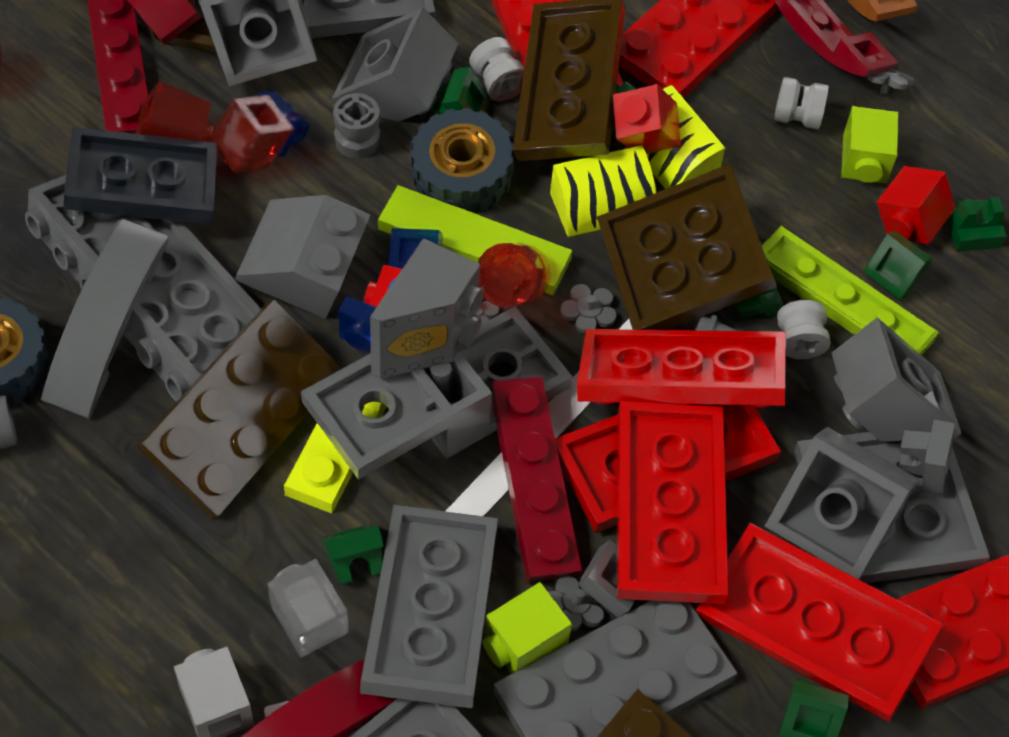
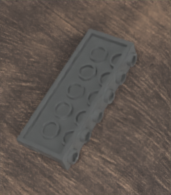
M66 175L29 189L28 212L25 213V221L29 231L35 238H41L52 251L59 267L63 270H68L79 282L81 290L105 244L122 219L169 236L170 240L151 283H145L123 335L135 347L143 365L147 368H153L164 381L169 395L176 402L261 310L182 221L63 209Z

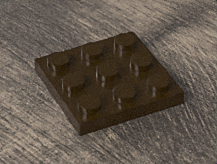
M731 164L597 216L632 330H668L777 288Z

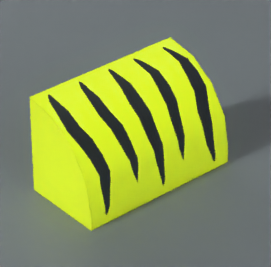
M672 85L663 90L677 102L681 146L646 154L652 173L665 189L720 168L725 151L723 144Z
M643 145L609 152L608 155H595L553 165L550 195L568 237L601 230L597 216L656 193L652 169Z

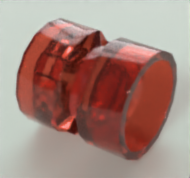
M526 243L496 244L488 248L477 262L480 264L479 287L484 289L483 297L491 304L500 307L527 305L540 299L547 290L551 279L550 265L545 255L535 246Z

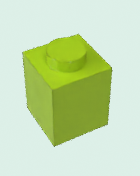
M852 106L843 134L841 178L855 179L867 183L878 182L887 184L897 157L898 112Z
M539 582L486 615L483 646L497 667L501 668L505 665L509 672L513 674L568 645L572 623Z

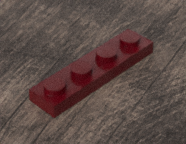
M87 0L106 131L150 135L149 126L152 122L135 9L127 0Z
M542 376L492 381L489 390L492 392V406L526 582L528 584L558 580L564 576L578 577L582 568Z

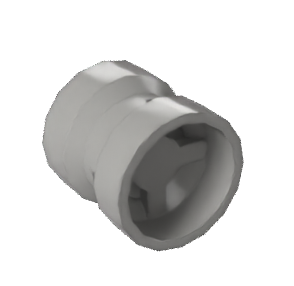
M494 37L479 44L473 50L469 58V64L477 77L483 79V86L490 98L497 102L506 101L520 94L524 66L521 61L515 59V52L507 39Z
M783 76L774 121L788 124L795 120L802 122L807 128L819 130L829 86L819 83H813L810 86L801 85L797 79ZM798 99L801 100L800 106H797Z

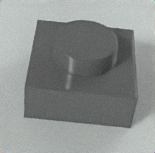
M609 540L599 547L578 585L616 617H620L630 610L635 599H617V545L612 540Z

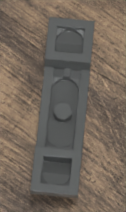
M125 219L120 221L96 260L75 303L52 361L41 397L42 402L90 420L110 373L107 368L145 283H151L170 240L169 236Z

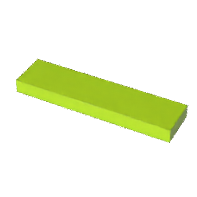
M399 185L378 218V230L418 245L424 238L480 264L481 269L550 295H554L572 257L571 249Z
M780 226L762 245L776 282L803 300L817 301L824 305L827 317L855 335L878 317L920 355H923L935 341L938 331L783 226Z

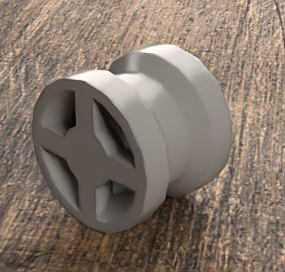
M798 300L786 304L778 311V326L782 331L786 332V356L794 359H810L822 355L830 348V335L823 328L827 321L824 305L812 300Z

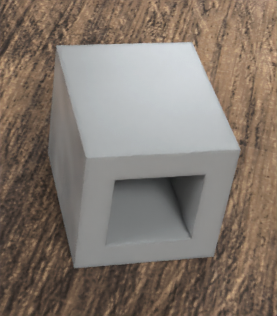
M227 646L216 651L213 649L197 651L189 655L184 660V663L174 666L178 685L197 737H226L254 726L250 703Z

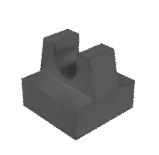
M934 419L931 432L904 430L900 447L902 455L899 468L906 472L923 476L922 490L943 494L952 454L955 423Z

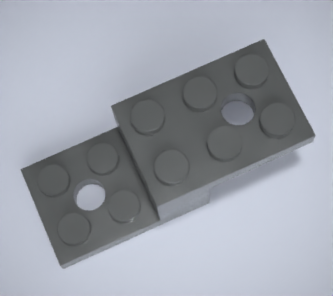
M514 306L482 324L474 342L469 347L462 345L452 362L380 379L371 374L370 353L301 391L304 406L359 480L430 438L445 458L448 459L496 431L497 426L492 406V392L489 390L492 381L542 376L548 401L571 387L572 375ZM503 362L512 365L516 371L510 376L499 377L492 374L489 367L494 363ZM370 402L383 403L389 409L388 413L380 418L366 417L360 410L365 404Z

